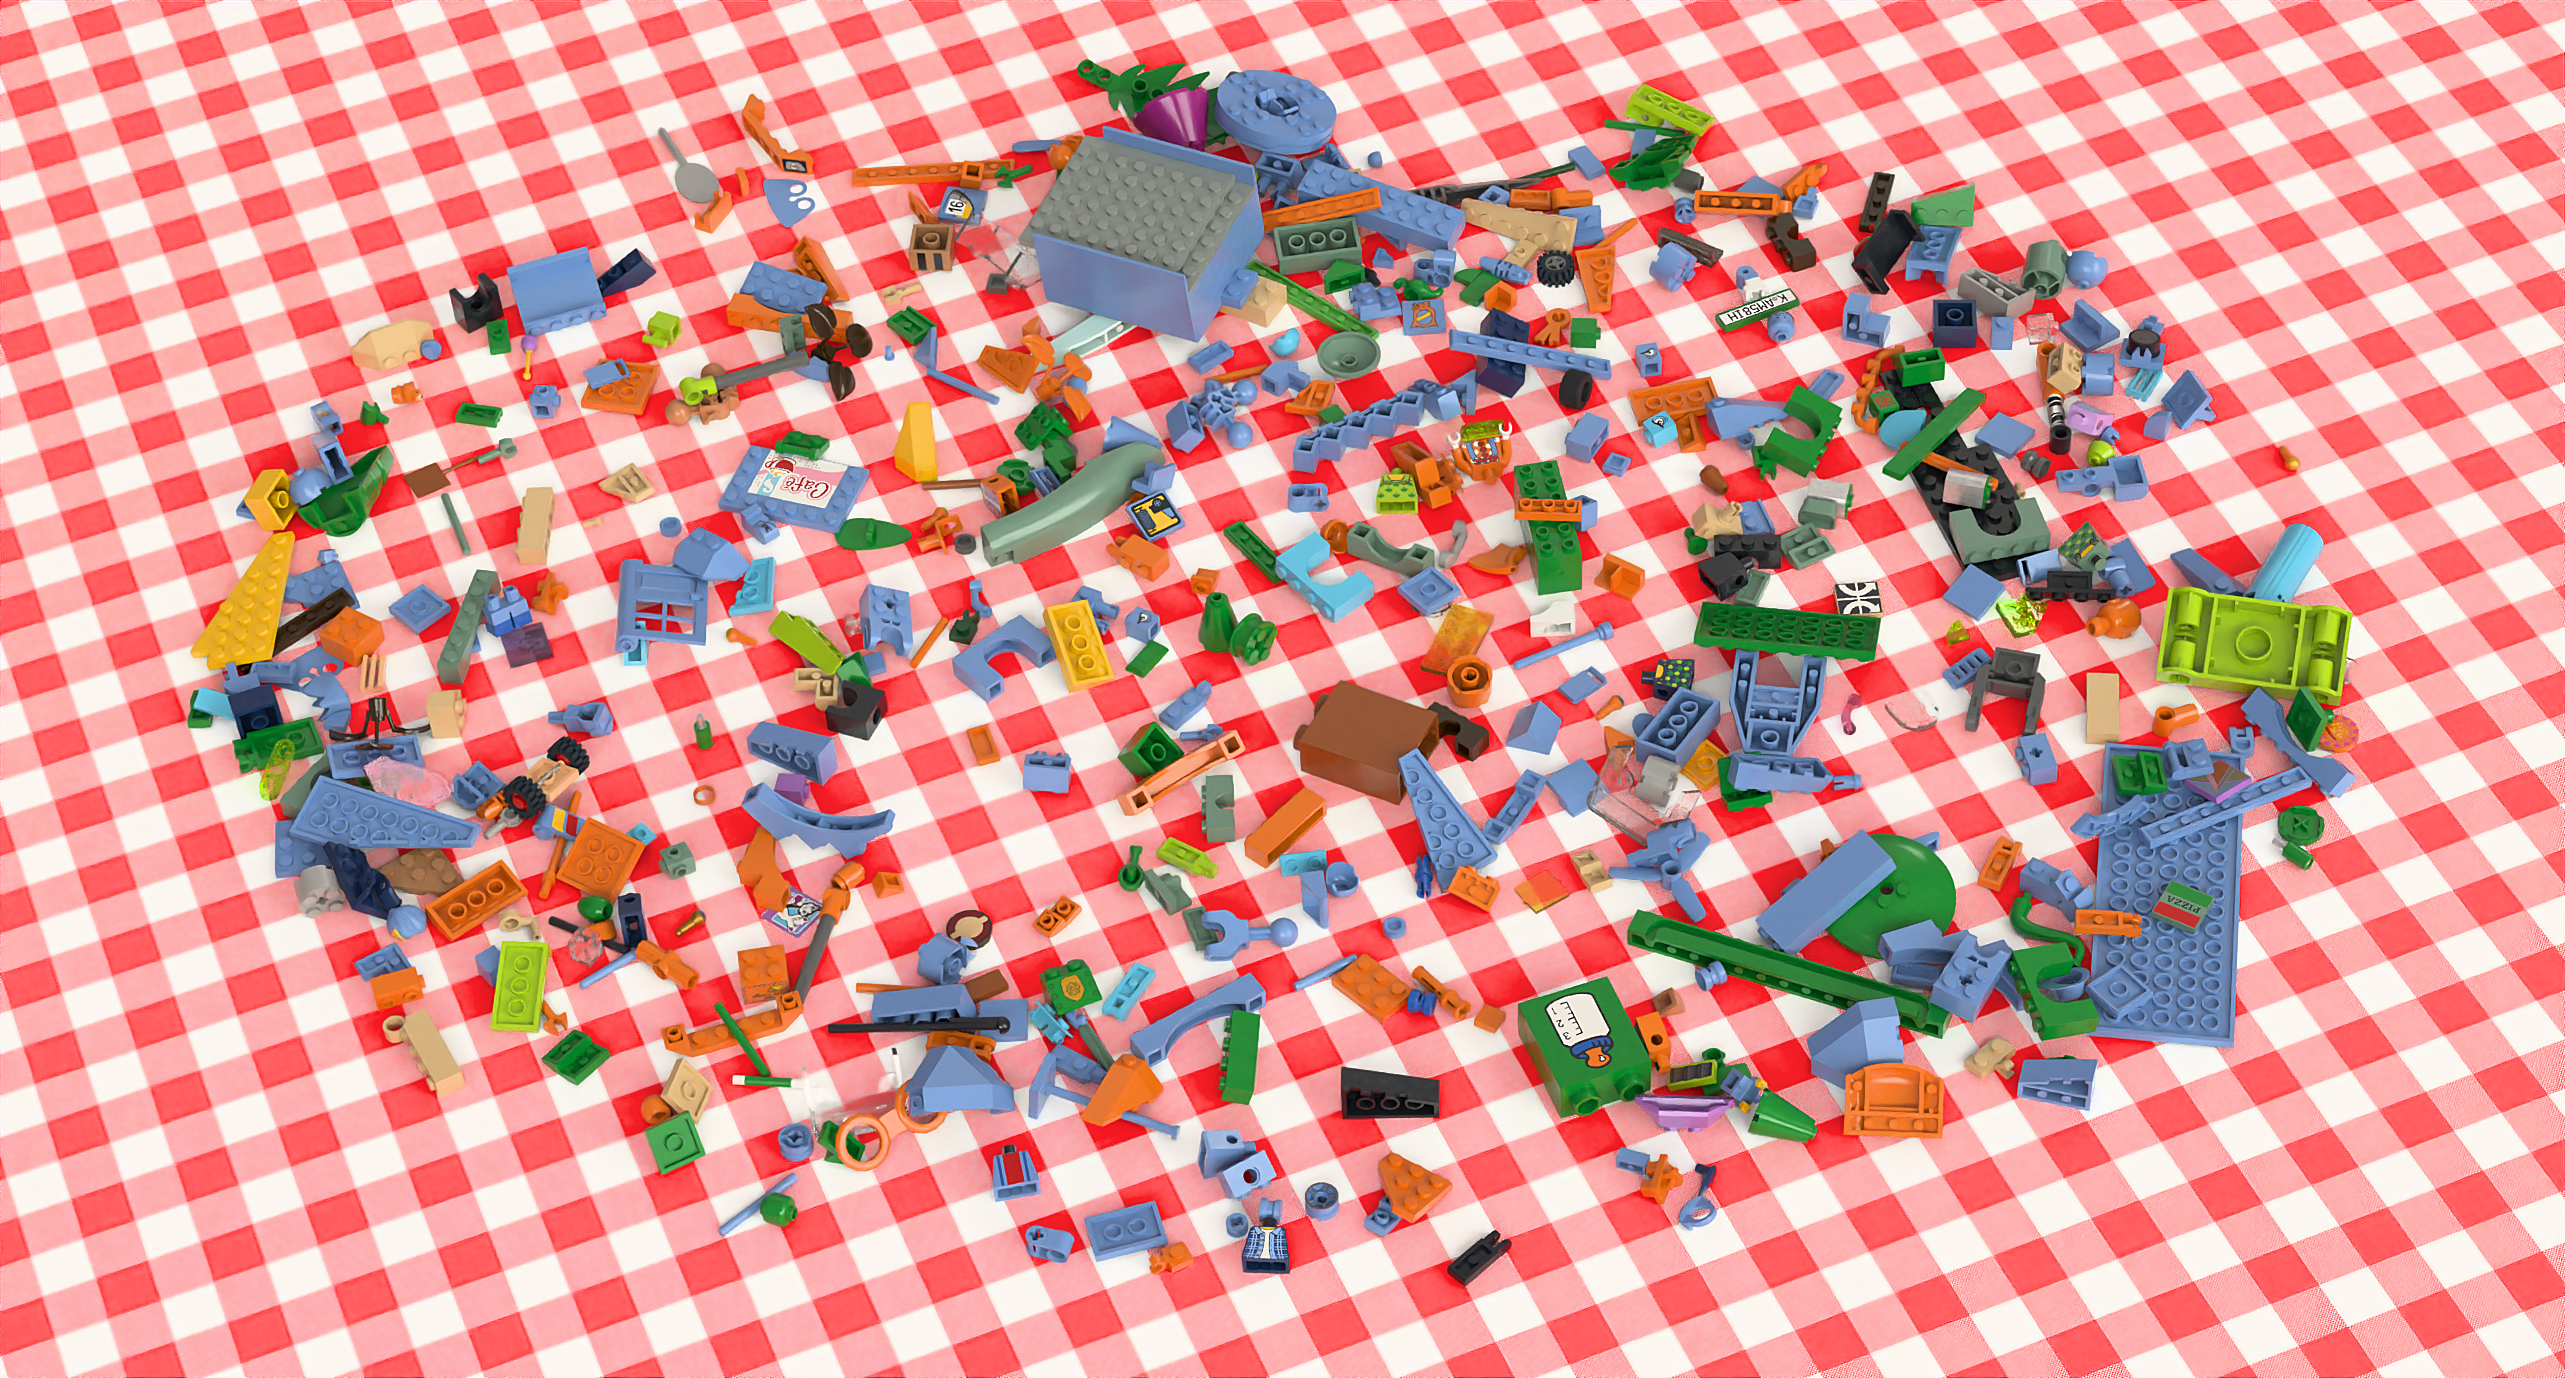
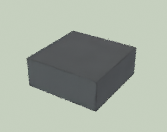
M990 273L986 292L988 294L1007 295L1011 276L1008 274Z

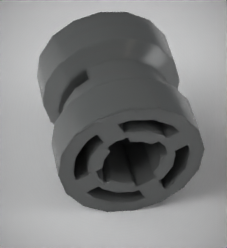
M2029 450L2023 456L2020 467L2027 472L2031 471L2034 476L2041 479L2048 472L2051 460L2044 456L2040 457L2034 450Z

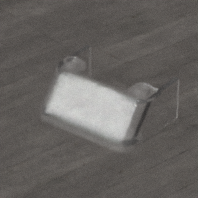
M971 212L954 238L956 242L972 250L971 254L977 259L981 260L983 257L989 260L1005 273L1002 279L1018 291L1020 289L1025 290L1042 280L1036 251L1019 245L1018 237L1006 228Z
M1632 745L1613 746L1587 796V806L1593 813L1648 848L1646 834L1659 829L1661 823L1689 818L1702 792L1700 790L1682 791L1675 805H1671L1665 814H1662L1630 792L1634 785V776L1624 765L1634 747Z
M896 1047L891 1048L895 1071L881 1076L878 1083L879 1094L833 1103L831 1093L827 1088L822 1086L810 1088L806 1065H801L813 1133L817 1138L824 1122L831 1120L840 1127L847 1118L856 1114H870L877 1118L894 1107L895 1096L898 1089L903 1085ZM905 1099V1110L909 1117L907 1102ZM861 1123L855 1125L848 1133L853 1136L874 1132L875 1130L873 1127Z

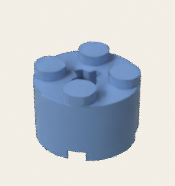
M1669 242L1657 253L1659 256L1656 262L1652 261L1649 268V274L1655 280L1675 293L1681 287V283L1685 280L1690 281L1694 277L1695 271L1693 269L1697 258L1676 242Z
M2083 353L2081 376L2084 383H2082V395L2113 396L2114 353Z
M938 932L927 944L923 943L919 947L918 955L920 958L917 974L939 986L956 984L962 976L959 974L962 967L966 969L968 965L969 949L954 939Z

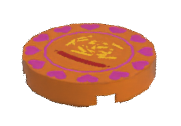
M2334 714L2333 723L2326 724L2317 746L2325 751L2333 750V753L2348 752L2357 744L2359 729L2350 718Z

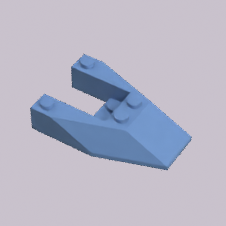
M1736 649L1729 704L1744 754L1760 751L1762 755L1793 756L1820 712L1826 681L1827 657L1815 658L1804 655L1800 688L1756 685L1759 670V651L1748 652Z

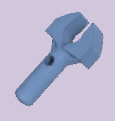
M1207 724L1208 727L1204 731L1181 732L1180 740H1205L1207 742L1223 733V728L1217 724Z

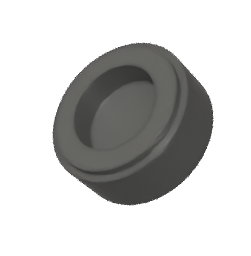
M970 534L957 536L954 540L955 551L962 555L973 553L976 549L975 537Z

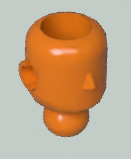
M2118 597L2107 601L2108 604L2102 606L2098 610L2097 615L2089 618L2086 622V630L2090 636L2098 638L2104 635L2108 638H2118L2121 640L2130 637L2131 633L2139 628L2141 612L2132 600L2120 599Z

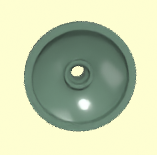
M1349 331L1334 334L1325 339L1317 351V360L1322 370L1331 376L1341 379H1355L1365 376L1378 366L1381 359V350L1378 343L1372 337L1360 332Z

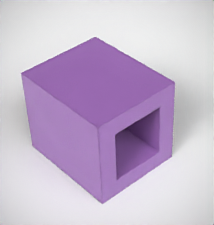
M778 773L774 791L804 807L805 799L810 796V784H807L805 775Z

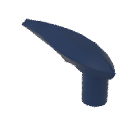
M1698 1163L1695 1166V1172L1703 1175L1698 1196L1703 1198L1706 1190L1711 1185L1716 1174V1165L1708 1167Z

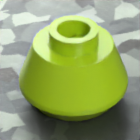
M2095 440L2090 443L2086 457L2092 467L2107 466V458L2115 457V451L2109 443Z

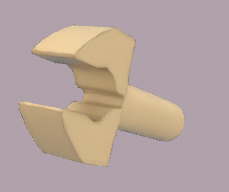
M920 283L901 289H895L891 285L882 292L883 299H885L888 305L901 304L903 296L921 291L922 287Z

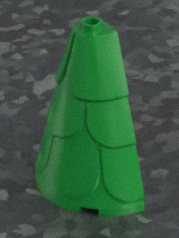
M387 445L371 450L350 466L354 477L337 485L332 484L328 489L324 487L319 496L307 504L301 505L296 511L310 526L316 530L320 528L326 531V535L345 537L354 534L367 520L373 504L381 492L382 486L387 481L394 462L392 452Z

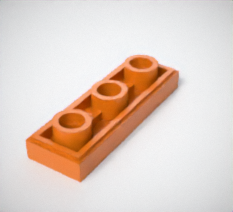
M1516 498L1514 520L1581 522L1582 500Z

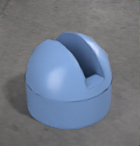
M1375 151L1368 155L1369 166L1373 168L1383 167L1380 151Z
M2110 426L2104 431L2100 440L2110 445H2115L2114 440L2119 441L2120 435L2116 429Z
M1751 432L1738 436L1737 442L1742 450L1748 451L1755 445V438Z

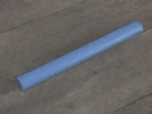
M931 367L926 372L928 376L994 405H997L1000 401V398Z
M791 1173L718 1228L717 1231L720 1236L724 1237L760 1210V1204L765 1196L773 1192L782 1193L798 1181L796 1174Z

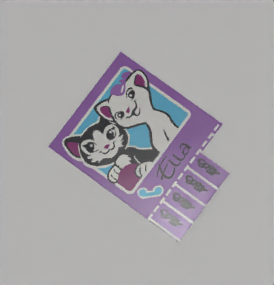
M790 885L791 897L783 913L766 909L760 917L798 939L819 919L822 903Z

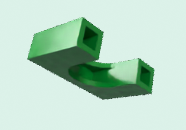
M1797 384L1783 412L1807 424L1815 438L1811 440L1797 439L1774 427L1760 454L1806 478L1809 471L1814 472L1820 461L1816 458H1822L1827 446L1824 443L1829 444L1835 432L1831 431L1832 428L1837 430L1843 418L1839 417L1843 408Z
M2066 942L2014 950L2011 953L2010 960L2007 962L2008 973L2014 978L2016 991L2018 994H2021L2024 1001V1010L2026 1013H2029L2032 1020V1028L2035 1033H2038L2041 1041L2095 1032L2100 1018L2092 999L2067 1003L2056 1002L2044 996L2037 986V983L2044 979L2070 975L2074 959Z

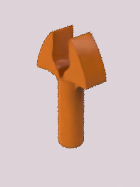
M543 1000L542 1013L548 1019L547 1022L543 1023L544 1030L552 1035L559 1036L558 1029L555 1026V1023L562 1025L567 1032L568 1019L566 1012L556 1015L548 1003Z

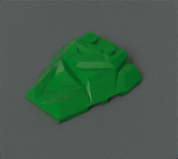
M1691 134L1662 139L1645 148L1646 151L1638 155V153L1631 155L1632 160L1618 162L1608 170L1609 174L1618 181H1626L1631 190L1641 189V192H1645L1653 187H1658L1659 189L1667 188L1678 177L1697 144L1699 135Z

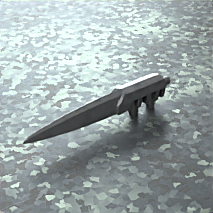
M1509 179L1462 185L1442 184L1406 191L1453 206L1459 205V202H1462L1465 198L1478 199L1492 185L1511 192V189H1522L1541 183L1543 179Z

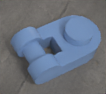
M2245 726L2244 729L2228 727L2231 753L2245 754V759L2251 758L2255 747L2252 726Z

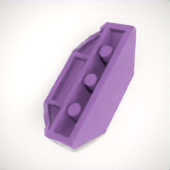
M1636 1094L1635 1102L1659 1127H1664V1131L1675 1132L1679 1131V1128H1688L1689 1132H1703V1128H1709L1733 1106V1097Z

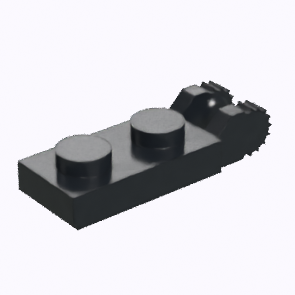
M1493 1230L1452 1262L1447 1268V1273L1466 1287L1497 1259L1502 1257L1511 1248L1512 1243L1506 1238L1493 1247L1501 1235L1497 1230Z

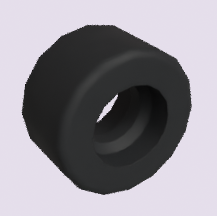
M1569 369L1563 376L1560 384V404L1582 410L1592 392L1593 379L1591 374Z

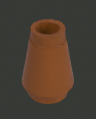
M1709 464L1700 471V481L1718 493L1719 496H1723L1729 491L1730 487L1727 485L1718 467Z

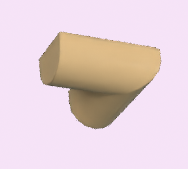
M794 668V691H815V705L821 711H825L828 706L833 705L837 707L839 675L837 671L835 674L829 675L820 668Z

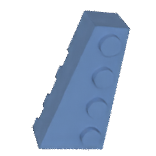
M761 721L746 738L749 754L792 773L805 775L806 779L822 786L838 769L832 737Z

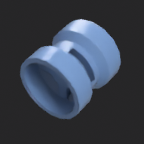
M1719 961L1710 963L1707 968L1701 967L1695 970L1694 973L1699 987L1705 992L1712 989L1715 984L1721 985L1727 982L1726 972Z

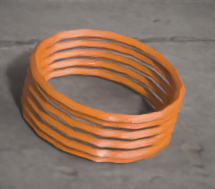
M706 784L694 789L693 797L696 804L701 806L712 804L716 799L715 789ZM703 790H709L714 793L707 800L696 798V795Z

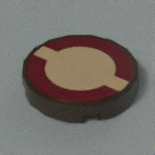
M964 910L956 913L949 919L946 925L947 936L955 941L960 942L961 937L971 938L975 941L978 947L967 946L969 950H976L985 946L990 941L993 932L989 916L977 910Z

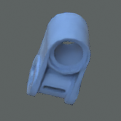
M1323 483L1291 485L1288 488V509L1294 513L1322 512L1327 510L1330 505L1327 498L1328 487Z
M1039 1225L1031 1226L1025 1233V1238L1028 1242L1026 1250L1030 1256L1051 1260L1056 1263L1067 1262L1075 1240L1072 1234Z

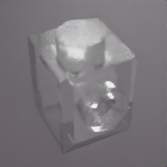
M2053 313L2027 315L2026 333L2029 345H2037L2042 342L2055 343V336L2059 334L2058 321H2054Z
M581 925L567 941L571 959L588 967H591L604 952L600 933Z

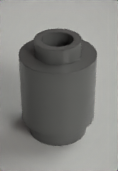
M1682 168L1678 177L1673 181L1674 186L1694 193L1695 190L1702 189L1704 176H1701L1698 172Z

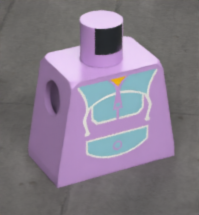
M2077 400L2072 403L2065 425L2089 435H2102L2112 425L2115 415Z

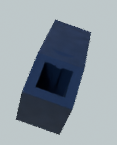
M635 248L597 279L602 298L640 286L656 274L657 271L651 260L638 248Z

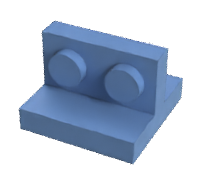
M1600 205L1559 210V214H1556L1578 219L1573 247L1598 244L1604 239Z
M2083 299L2075 302L2073 318L2060 324L2059 330L2084 353H2090L2120 337V330Z
M2187 369L2161 399L2166 409L2172 412V417L2176 423L2184 430H2187L2196 419L2212 422L2216 417V414L2208 405L2213 400V397L2194 371Z

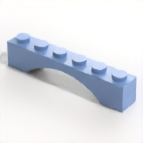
M2258 687L2240 707L2246 713L2245 719L2251 724H2257L2261 727L2259 732L2269 740L2272 738L2276 742L2274 746L2283 754L2287 752L2291 756L2289 761L2296 767L2300 765L2312 782L2317 781L2320 784L2318 788L2328 797L2332 794L2340 798L2358 778L2342 762L2334 758L2311 756L2303 751L2292 739L2287 729L2283 706L2267 691Z
M1251 973L1238 977L1233 982L1217 988L1207 996L1195 1000L1190 1005L1176 1010L1173 1014L1157 1020L1154 1024L1129 1036L1131 1052L1136 1058L1145 1060L1151 1068L1166 1060L1176 1041L1196 1025L1211 1019L1231 1016L1233 1009L1253 1013L1267 1005L1265 989Z

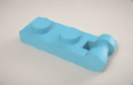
M1135 962L1104 1003L1102 1013L1107 1016H1116L1117 1020L1125 1022L1131 1009L1156 978V970ZM1117 1003L1122 1004L1120 1008L1116 1007Z

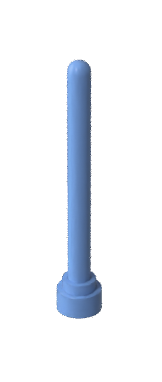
M1609 621L1602 622L1592 632L1515 661L1513 668L1516 670L1522 669L1598 638L1606 641L1614 637L1613 628Z

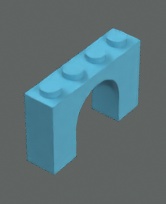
M1315 531L1276 557L1275 572L1279 578L1289 583L1295 592H1299L1310 605L1315 606L1324 618H1328L1335 624L1374 597V582L1360 570L1336 585H1322L1313 581L1308 573L1329 559L1330 544Z

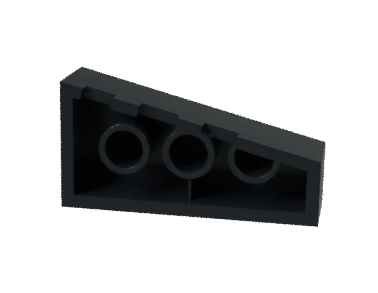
M1341 1066L1342 1118H1439V1080Z

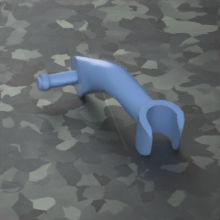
M972 580L970 582L971 606L976 612H979L981 617L989 618L992 615V608L981 603L978 592H983L982 581Z

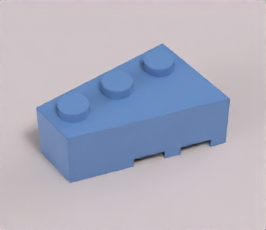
M2098 1059L2024 1060L2018 1081L2017 1097L2090 1111L2095 1090Z

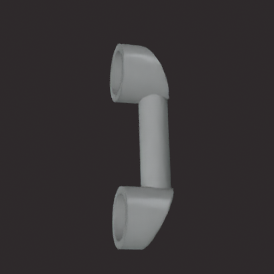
M1455 520L1452 528V537L1457 539L1451 552L1446 550L1440 552L1438 567L1448 569L1456 563L1463 544L1467 539L1464 521Z

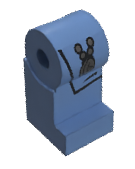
M756 503L740 512L742 527L763 545L780 536L776 524L762 513L761 507Z

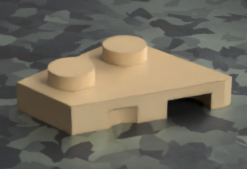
M633 462L598 483L602 491L635 503H639L655 492L653 486Z

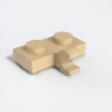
M1997 1035L1964 1061V1067L1981 1080L1994 1070L1999 1072L2005 1079H2009L2014 1075L2011 1068L2015 1064L2010 1058L2015 1055L2016 1048Z

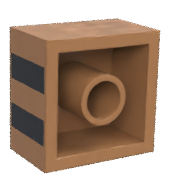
M913 224L908 251L911 270L952 271L956 249L954 224Z

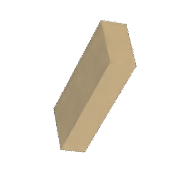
M2087 673L2086 744H2119V674Z

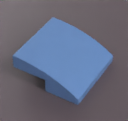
M1583 758L1548 776L1545 783L1559 798V804L1573 818L1610 797V793L1601 779Z

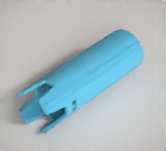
M2304 524L2289 525L2242 597L2290 603L2323 550L2324 543L2317 531Z

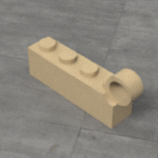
M426 1008L406 1016L405 1019L395 1015L384 1021L383 1030L386 1039L392 1043L401 1041L409 1043L407 1047L411 1057L418 1059L416 1063L420 1073L427 1075L425 1079L431 1091L435 1090L439 1098L466 1087L461 1069ZM395 1027H401V1028H400L399 1030H397V1031H390L391 1029H393V1028H395Z

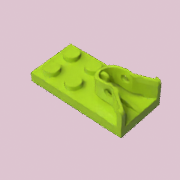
M1645 83L1631 95L1624 112L1626 117L1628 116L1640 121L1644 125L1659 127L1663 125L1664 120H1667L1671 125L1682 127L1688 130L1690 134H1698L1700 137L1706 133L1716 117Z
M502 941L490 1027L492 1031L539 1033L548 959L552 958L549 943Z

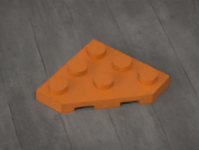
M1390 1152L1378 1163L1377 1171L1379 1176H1382L1383 1188L1386 1196L1390 1199L1392 1213L1411 1223H1414L1452 1191L1453 1182L1394 1152Z

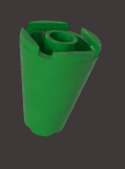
M1213 592L1207 596L1198 630V641L1204 645L1206 650L1215 653L1229 651L1231 636L1239 624L1226 594Z
M1765 1087L1747 1133L1807 1143L1808 1139L1814 1140L1818 1127L1814 1125L1816 1120L1771 1089Z

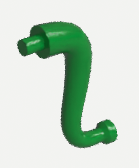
M2024 892L2022 897L2015 898L2009 913L2010 923L2014 930L2025 937L2052 943L2066 942L2068 946L2075 950L2072 968L2082 967L2081 961L2085 955L2083 942L2070 933L2047 928L2029 921L2027 916L2032 908L2030 903L2032 895L2030 893Z

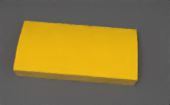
M1088 600L1046 607L1042 616L1069 694L1113 681L1115 677Z

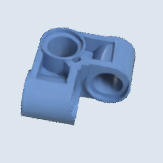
M1438 248L1435 250L1433 260L1418 259L1414 262L1413 279H1423L1430 286L1449 287L1453 278L1457 251Z

